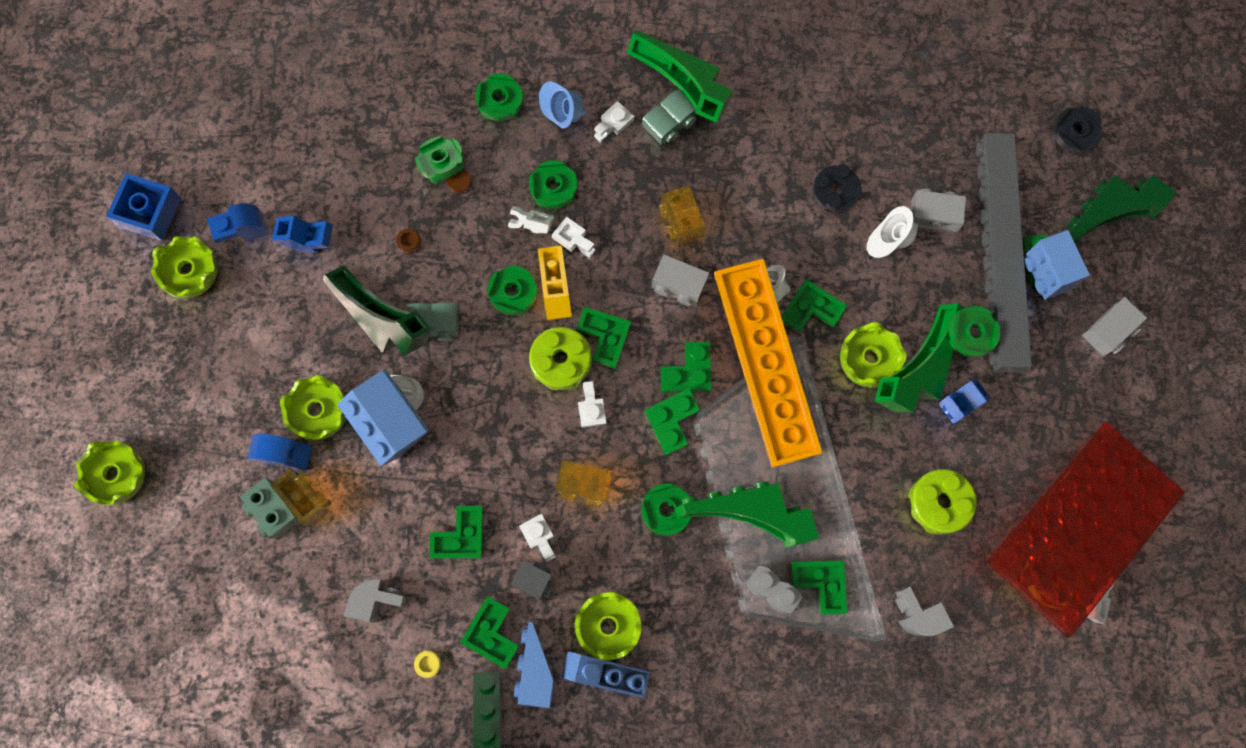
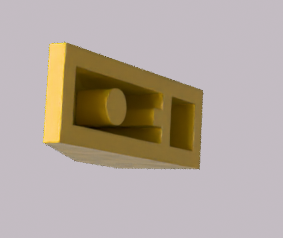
M562 245L538 249L547 320L572 317Z

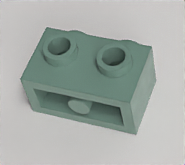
M266 477L240 496L244 502L242 505L243 510L249 517L252 518L254 516L259 522L257 528L266 538L269 536L277 540L302 521L274 482Z

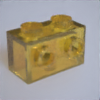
M688 185L662 194L661 204H658L662 218L666 217L669 223L667 231L671 240L675 239L677 246L705 237L706 226L690 186Z
M562 460L555 491L557 494H560V499L575 502V499L578 498L586 500L585 504L589 506L600 507L601 504L606 505L613 471Z
M290 468L270 486L301 524L311 528L330 512L326 506L328 500L319 490L316 493L309 486L312 484V481L303 471L299 474Z

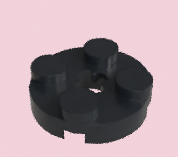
M1069 107L1062 111L1055 120L1052 137L1063 149L1075 155H1082L1084 152L1095 148L1104 135V130L1102 131L1101 127L1102 120L1094 110L1088 107ZM1075 125V128L1078 125L1081 126L1083 134L1076 133L1073 126Z
M845 164L828 166L821 170L814 180L812 189L813 198L821 209L825 211L828 209L838 214L851 210L862 193L860 179ZM833 185L842 187L841 194H837V191L835 193L831 191Z

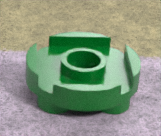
M493 74L488 76L489 79L483 83L481 82L475 93L476 103L481 115L494 121L515 119L523 105L522 88L509 75ZM498 93H502L503 97H506L500 102L493 99V97L498 96Z
M437 136L424 142L419 148L420 153L418 157H415L420 173L433 183H439L444 179L452 177L457 172L462 171L465 166L464 152L459 142L453 138L451 140L444 139L443 136ZM442 156L443 159L437 161V157Z
M551 160L543 162L530 175V193L540 207L558 209L570 205L577 193L576 174L561 161ZM551 180H555L556 184H560V186L552 190L550 187H547V183L550 184Z
M507 266L506 269L495 272L489 280L487 287L491 304L497 311L506 315H523L535 303L537 287L535 280L528 270L519 266ZM513 285L518 286L516 288L519 290L518 294L509 296V292H506V289L512 288Z
M970 306L955 312L949 325L951 347L968 357H978L987 354L999 342L1000 326L998 321L995 322L991 316L992 313L981 306ZM973 325L977 327L975 330H979V335L974 337L970 333V328Z
M660 484L650 489L644 497L641 506V515L645 525L653 533L663 536H672L683 531L689 524L691 517L677 519L675 508L683 504L682 500L690 498L683 489L672 484ZM664 503L674 507V512H671L672 515L666 517L665 514H661L659 508H663L661 505Z

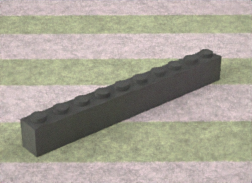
M986 133L976 146V155L980 157V165L977 171L978 179H981L979 200L983 203V210L980 215L981 224H984L982 246L986 249V256L983 260L984 270H987L985 292L989 295L986 309L992 313L991 316L994 318V321H998L1000 326V339L997 346L990 351L989 361L993 365L994 373H1024L1032 366L1015 134Z

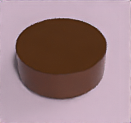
M464 169L446 179L450 191L455 194L466 193L471 187L470 175Z
M411 228L401 230L396 237L399 249L406 254L417 252L422 245L419 233Z

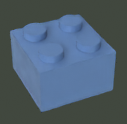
M1068 230L1040 240L1024 255L1025 266L1032 273L1035 279L1036 290L1039 294H1042L1044 300L1071 291L1090 276Z

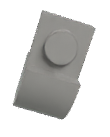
M378 579L367 580L360 583L351 592L344 616L375 623L380 602L405 608L408 597L401 596L402 590L386 587V591L383 592L385 581Z
M911 587L895 592L898 597L895 600L899 610L907 615V617L898 622L908 633L921 637L934 636L954 627L942 602L921 609Z

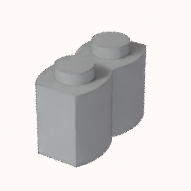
M764 566L756 567L745 582L746 587L751 593L766 599L768 604L781 614H791L802 599L801 594L796 588L788 583L780 582L778 576Z

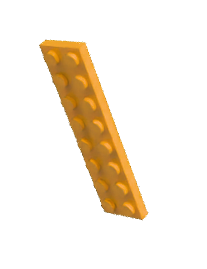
M764 259L715 271L714 276L771 467L822 454Z

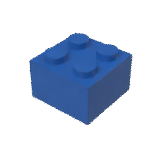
M125 173L106 217L119 228L163 241L181 201V197L170 186Z

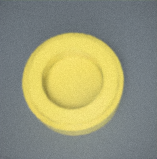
M434 651L421 652L414 662L416 673L424 678L436 676L442 667V660Z

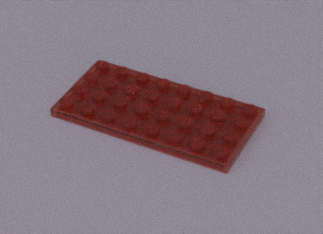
M1106 421L1098 427L985 562L1066 638L1072 637L1184 495L1185 491Z

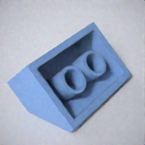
M386 369L351 390L337 404L380 466L400 458L429 432L427 426Z

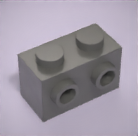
M522 561L511 586L543 602L545 597L548 599L551 597L556 584L553 582L554 577L550 574V568L538 562H535L533 566Z

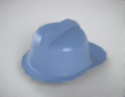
M553 81L546 82L541 87L539 92L540 108L543 114L563 129L568 128L571 123L577 122L581 116L586 115L587 111L583 108V102L578 93L567 90Z

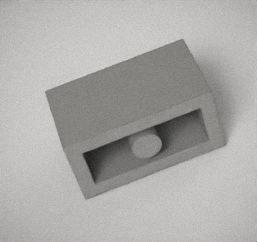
M931 189L917 190L911 199V211L914 222L921 228L958 232L964 224L966 196H959L955 192L937 193Z
M663 254L652 279L651 288L655 289L654 291L659 295L665 297L670 295L678 298L677 301L681 304L697 306L708 281L709 272Z
M1124 297L1115 303L1082 336L1102 356L1107 355L1111 351L1116 354L1126 345L1124 340L1128 336L1133 338L1143 329L1140 324L1147 317Z

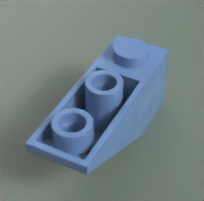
M529 622L528 627H523L521 643L526 645L524 654L519 655L518 670H521L522 674L521 682L516 681L514 698H518V704L550 708L555 680L535 623Z
M567 652L561 678L644 698L650 671Z

